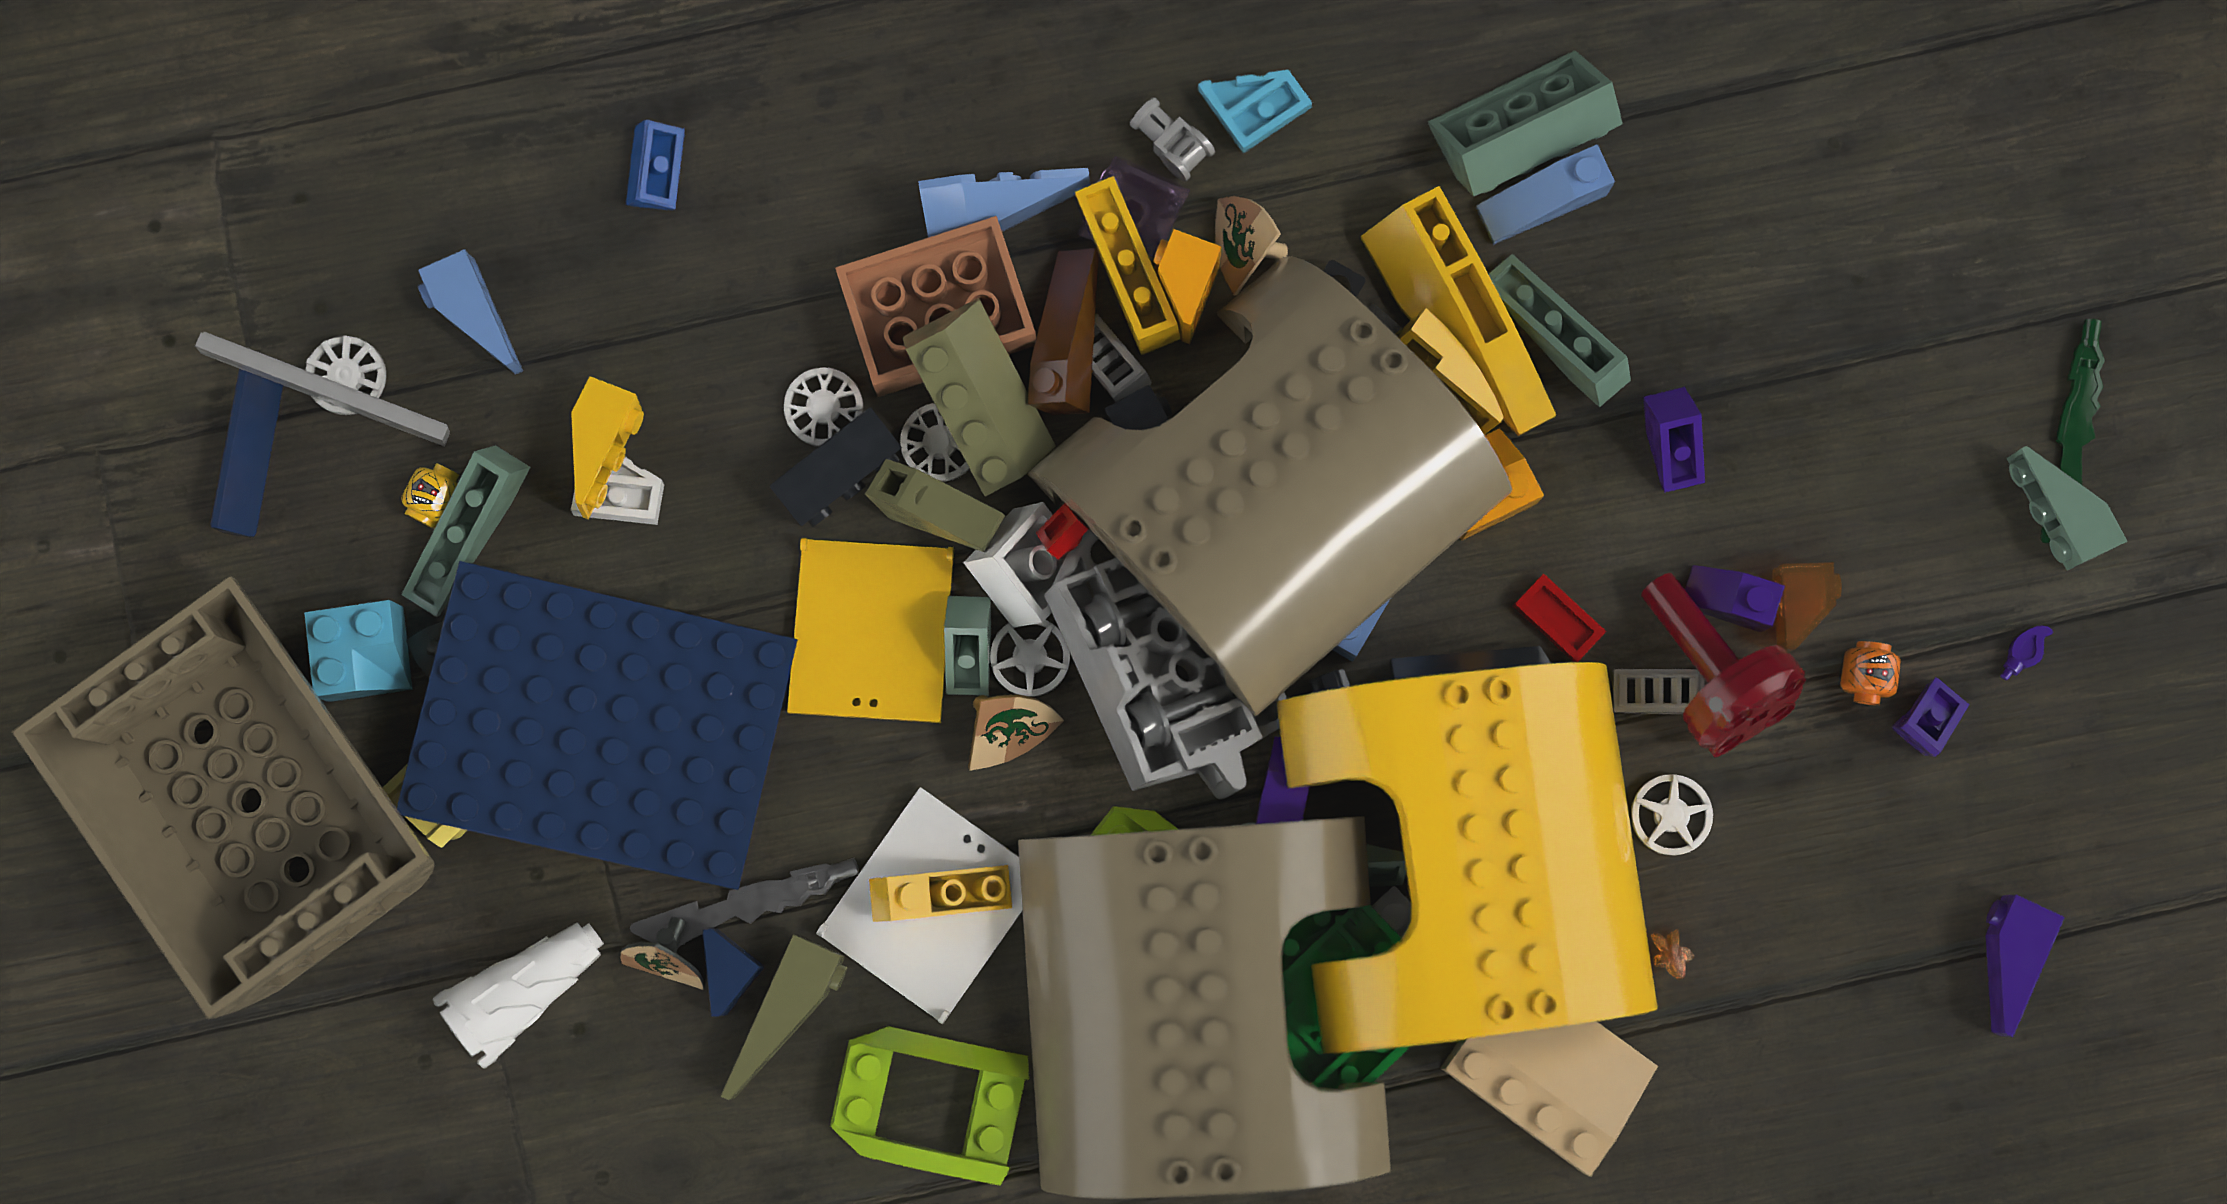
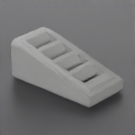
M1096 314L1094 337L1099 333L1104 337L1093 345V359L1110 346H1112L1113 350L1097 363L1092 361V376L1115 403L1137 390L1151 385V380L1144 368L1100 316ZM1122 359L1124 363L1106 377L1104 372Z
M1697 669L1612 670L1613 712L1683 715L1689 703H1682V681H1689L1690 703L1694 696L1704 687V678ZM1627 679H1635V703H1627ZM1645 680H1652V703H1645ZM1663 680H1671L1670 703H1663Z

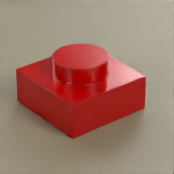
M1064 503L1036 532V535L1046 550L1059 560L1066 552L1072 551L1080 544L1083 535L1089 529Z

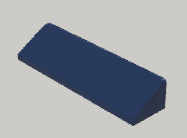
M239 369L210 526L224 534L252 538L257 533L283 385Z

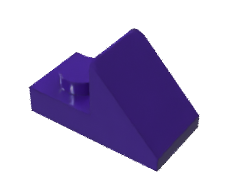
M1935 677L1924 687L1912 708L1897 720L1891 728L1922 755L1936 757L1944 748L1969 704Z

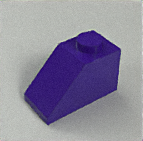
M1681 387L1644 396L1646 433L1664 493L1705 483L1702 416L1686 388Z
M1693 565L1685 591L1703 614L1761 633L1773 626L1785 586L1744 572Z

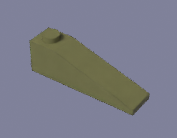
M800 935L792 936L721 1097L727 1100L736 1098L823 1002L830 990L838 991L848 967L842 965L845 955Z

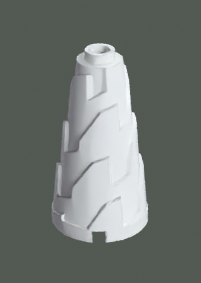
M577 922L550 938L546 936L517 955L493 964L476 976L469 977L450 989H444L433 998V1001L438 1007L446 1002L449 1003L450 1006L441 1011V1015L471 1056H474L481 1050L485 1052V1055L478 1060V1064L485 1069L494 1063L498 1056L516 1041L515 1038L541 1016L548 1005L578 981L577 977L601 956L598 948L604 943L589 923L582 928Z

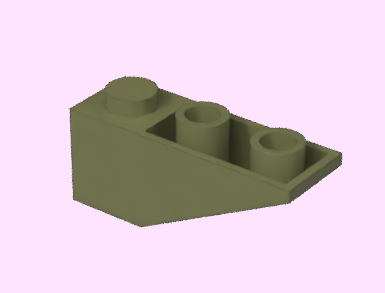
M885 459L865 493L889 519L985 552L1005 517L1002 512L918 469L889 459Z

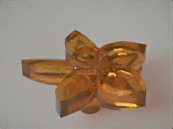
M1677 929L1668 934L1667 939L1659 933L1652 934L1651 936L1656 947L1661 951L1655 955L1654 965L1666 967L1670 975L1677 980L1684 979L1686 974L1685 963L1695 958V955L1690 949L1680 947L1679 930Z

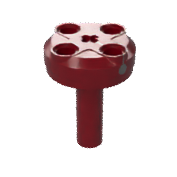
M1672 573L1656 578L1642 591V599L1708 683L1687 705L1683 713V720L1688 725L1689 732L1702 748H1707L1713 757H1720L1728 753L1737 745L1749 740L1764 729L1777 724L1796 707L1795 702L1801 695L1803 685L1806 682L1805 672L1795 658L1787 653L1782 646H1769L1739 660Z

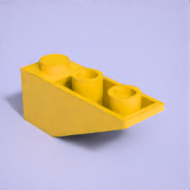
M589 376L571 412L575 503L582 517L588 520L594 508L598 509L603 504L608 490L606 483L612 471L617 472L620 469L626 454L624 446L630 434L635 435L638 432L644 416L635 393Z
M1008 865L869 879L873 922L1012 908Z

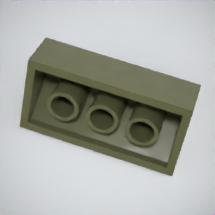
M979 298L903 336L908 355L984 496L1022 478L1056 446L1038 410L1028 404V391Z

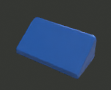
M644 120L636 125L626 205L664 210L675 209L685 129L650 120Z

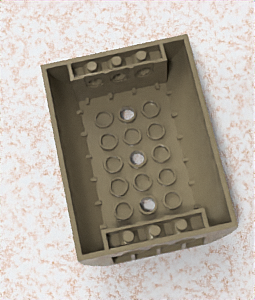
M229 576L12 731L208 1019L233 1013L280 991L419 890L428 880L435 866L430 855L243 588L232 576ZM208 720L214 729L213 736L207 743L199 744L194 737L195 727L201 721ZM254 788L261 795V804L256 811L248 813L243 809L241 800L246 791ZM302 857L309 864V874L303 881L296 882L289 874V867L295 859Z

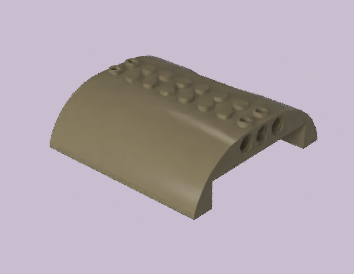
M1293 256L1280 258L1217 311V316L1245 344L1252 339L1249 350L1236 365L1175 417L1158 427L1142 431L1126 430L1102 418L1093 417L1028 472L1031 480L1055 505L1062 500L1224 670L1226 686L1255 717L1512 492L1509 478L1489 441L1473 418L1442 381L1350 291L1318 267Z
M1365 817L1018 840L1041 1190L1058 1195L1088 1198H1152L1254 1193L1342 1184L1391 1172L1384 1081L1340 1083L1338 1089L1319 1088L1303 1080L1294 1069L1287 1044L1281 961L1284 939L1291 927L1306 915L1324 910L1371 905Z

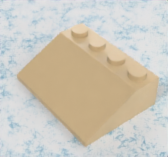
M1597 1021L1460 1039L1440 1067V1069L1550 1150L1590 1177L1616 1141L1658 1068L1656 1064Z

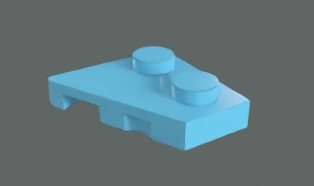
M1289 70L1268 72L1264 76H1255L1253 74L1237 76L1236 80L1211 83V80L1198 84V91L1242 153L1312 107L1311 100Z

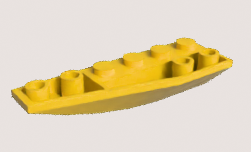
M1440 186L1401 205L1361 236L1364 245L1400 310L1411 321L1427 308L1450 330L1481 370L1495 395L1504 416L1503 420L1518 436L1556 416L1540 377L1499 293Z

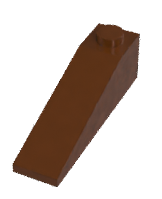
M1096 248L1058 251L1030 362L1028 393L1029 405L1052 416L1086 414L1090 411L1099 252Z

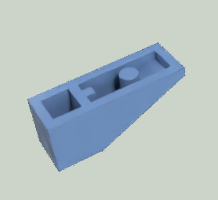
M1594 145L1555 162L1478 204L1476 209L1492 243L1496 244L1607 196L1615 180L1598 145Z
M465 249L418 270L423 280V284L418 285V288L429 309L432 307L436 308L445 318L514 374L523 371L475 260Z

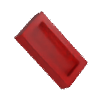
M1544 573L1513 605L1518 612L1574 663L1579 662L1607 632Z

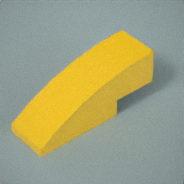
M1425 308L1403 328L1398 338L1442 381L1485 435L1504 418L1495 395L1481 370L1463 345L1438 318Z

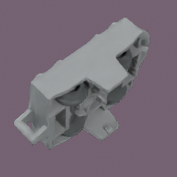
M1089 529L1083 535L1080 544L1068 552L1051 588L1044 593V596L1132 791L1198 773L1216 798H1227L1246 785L1240 752L1280 728L1276 702L1287 699L1285 692L1255 717L1226 686L1224 670L1118 558L1099 565L1094 563L1090 552L1093 544L1099 538ZM1088 581L1095 594L1093 599L1086 586ZM1157 626L1167 629L1171 637L1170 642L1160 638ZM1175 665L1182 666L1187 671L1188 682L1181 680L1177 676Z

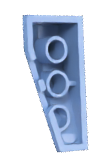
M1088 168L1040 170L1031 174L1030 179L1023 180L1020 176L1013 175V172H1001L997 174L996 178L987 182H976L975 174L918 181L928 238L997 216L1001 231L1003 232L1075 196V191L1090 186Z

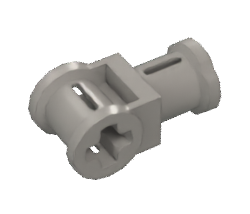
M1154 97L1137 111L1130 121V126L1135 130L1141 129L1154 142L1153 152L1160 157L1164 165L1178 179L1186 182L1191 177L1189 172L1205 156L1211 157L1215 153V149L1199 130L1188 125L1181 117L1174 122L1159 108L1160 102Z

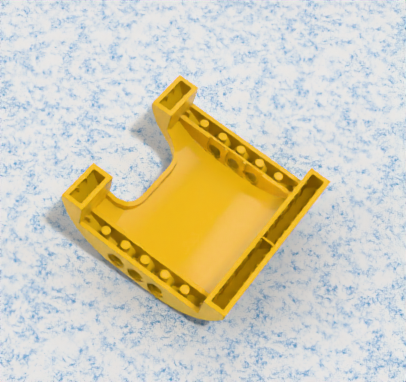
M1593 662L1556 663L1417 677L1328 690L1276 702L1288 789L1326 785L1341 780H1364L1381 787L1394 800L1400 817L1412 904L1411 924L1405 936L1387 952L1368 958L1311 964L1323 1053L1381 1049L1467 1039L1619 1018L1658 1009L1606 664Z

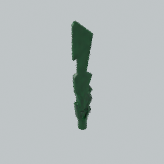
M2097 319L2084 320L2080 344L2075 347L2067 381H2071L2070 393L2063 404L2056 441L2062 446L2059 469L2081 485L2082 446L2096 438L2091 418L2101 407L2097 398L2104 387L2099 374L2105 362L2099 347L2102 321ZM2042 525L2040 540L2043 543H2049L2050 538Z

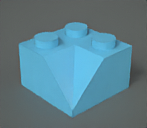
M391 600L304 612L312 688L321 700L332 702L413 690L403 606Z

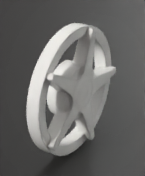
M1047 620L1043 623L1034 624L1046 628L1036 640H1023L1010 623L1005 625L994 638L990 651L993 673L1004 688L1016 695L1027 697L1044 695L1056 688L1068 671L1070 663L1069 649L1061 631ZM1009 632L1016 644L1013 657L997 664L998 647L1002 639ZM1051 632L1061 643L1063 664L1047 657L1044 644ZM1016 666L1019 671L1026 674L1027 690L1010 684L1002 676L1000 670ZM1045 666L1061 669L1056 678L1048 685L1033 689L1034 674L1040 672Z
M1662 775L1645 783L1635 795L1631 806V822L1637 837L1649 849L1664 855H1680L1694 850L1706 839L1713 822V810L1708 795L1696 782L1681 775ZM1671 781L1668 798L1661 800L1659 803L1642 799L1653 786L1661 782ZM1678 782L1690 787L1699 796L1703 805L1687 806L1683 800L1679 799ZM1640 805L1654 812L1653 817L1657 826L1649 838L1640 825ZM1704 811L1705 820L1703 828L1698 837L1693 841L1686 827L1690 820V815ZM1665 831L1678 832L1687 845L1672 849L1659 846L1654 841Z

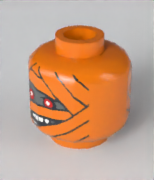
M1858 641L1855 648H1850L1845 652L1840 684L1844 691L1854 694L1853 702L1878 706L1880 705L1881 698H1889L1895 695L1898 687L1901 660L1898 655L1891 652V645Z

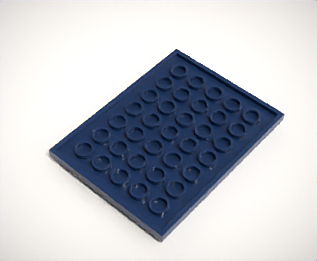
M459 561L397 810L405 817L739 890L798 639Z

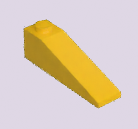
M1114 176L1075 191L1078 203L1141 355L1180 340L1178 323Z

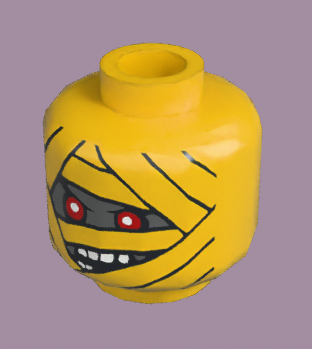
M437 463L433 470L425 467L416 469L401 497L403 505L407 508L405 514L435 529L458 484L456 480L459 474Z

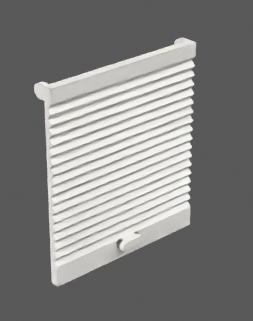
M920 787L816 934L943 1024L1023 910L1019 856ZM1008 865L1012 908L873 922L869 879Z

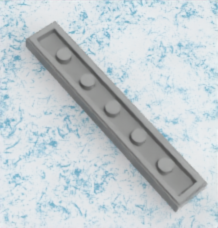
M201 332L195 347L205 356L445 447L450 435L447 424L207 332Z

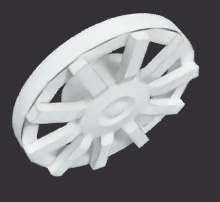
M344 335L325 340L314 350L306 362V371L314 373L315 367L327 371V375L322 377L356 390L362 385L373 389L370 395L376 398L380 397L385 386L386 369L382 357L369 343L356 337ZM343 344L342 358L338 359L332 347ZM350 344L362 347L353 359H349ZM325 352L332 361L331 365L318 361ZM369 352L375 363L360 366L359 362ZM377 370L376 383L364 379V373ZM311 396L316 403L332 413L341 415L356 414Z

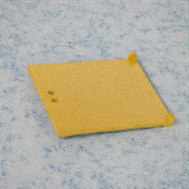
M801 538V561L794 639L798 640L791 665L787 713L941 723L945 674L944 624L948 596H951L954 547L937 548Z

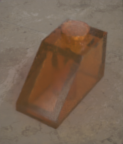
M1834 562L1781 564L1772 570L1773 582L1785 586L1775 621L1777 645L1782 646L1787 653L1797 649L1837 605L1836 599L1841 597L1842 584L1840 575L1834 573Z

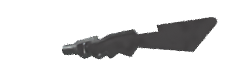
M851 858L837 864H821L790 871L792 876L784 880H765L740 887L739 890H730L727 900L701 909L698 907V902L695 901L631 924L630 930L651 943H658V931L667 928L671 917L680 918L687 922L679 946L703 934V929H712L734 916L751 924L765 911L782 913L786 906H801L811 895H825L834 883L859 874V868L855 858Z

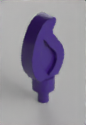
M2041 625L2030 628L2018 635L2010 644L2008 649L2009 659L2004 663L2005 670L2000 677L2007 681L2011 675L2017 676L2023 669L2039 663L2044 654V639L2053 634V630L2048 626Z

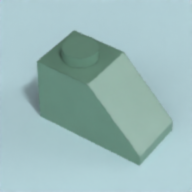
M948 596L944 624L946 694L989 696L991 598Z

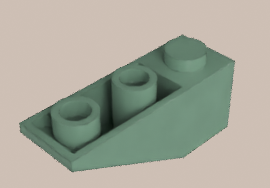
M2025 446L2007 458L2010 464L2009 472L2011 478L2017 486L2023 488L2030 501L2029 509L2032 517L2038 524L2043 525L2050 538L2049 544L2053 556L2057 561L2064 564L2067 571L2127 542L2124 533L2105 501L2031 448Z

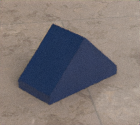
M703 929L712 1017L728 1015L765 966L719 929Z

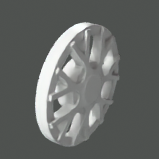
M815 368L804 372L792 382L784 399V414L789 427L798 438L815 446H820L832 437L833 430L837 432L840 430L833 423L839 414L852 421L854 419L848 415L849 412L856 411L854 419L863 413V401L856 384L849 376L832 368ZM821 375H828L826 380H823ZM818 376L821 390L811 393L805 381ZM832 376L843 381L841 388L836 394L827 390ZM801 384L804 386L803 390L798 389ZM848 385L851 388V391L845 392L844 389ZM794 393L809 397L806 407L791 405ZM849 395L855 396L856 407L841 408L839 398ZM791 409L797 410V413L792 415ZM804 413H808L812 421L800 430L793 420ZM817 423L828 424V439L815 438ZM810 429L812 430L811 437L804 433Z
M935 403L919 408L907 419L902 429L900 445L902 447V455L909 467L918 469L941 482L960 477L970 468L966 462L959 467L949 458L959 448L948 427L943 425L944 420L939 415ZM934 411L938 425L927 428L921 416ZM918 418L921 423L920 425L914 424ZM911 428L925 432L923 442L907 440ZM907 444L913 445L914 447L908 451ZM924 448L929 456L917 466L910 455ZM933 459H945V474H932ZM925 465H928V472L922 470L921 468ZM949 466H953L956 470L949 473Z

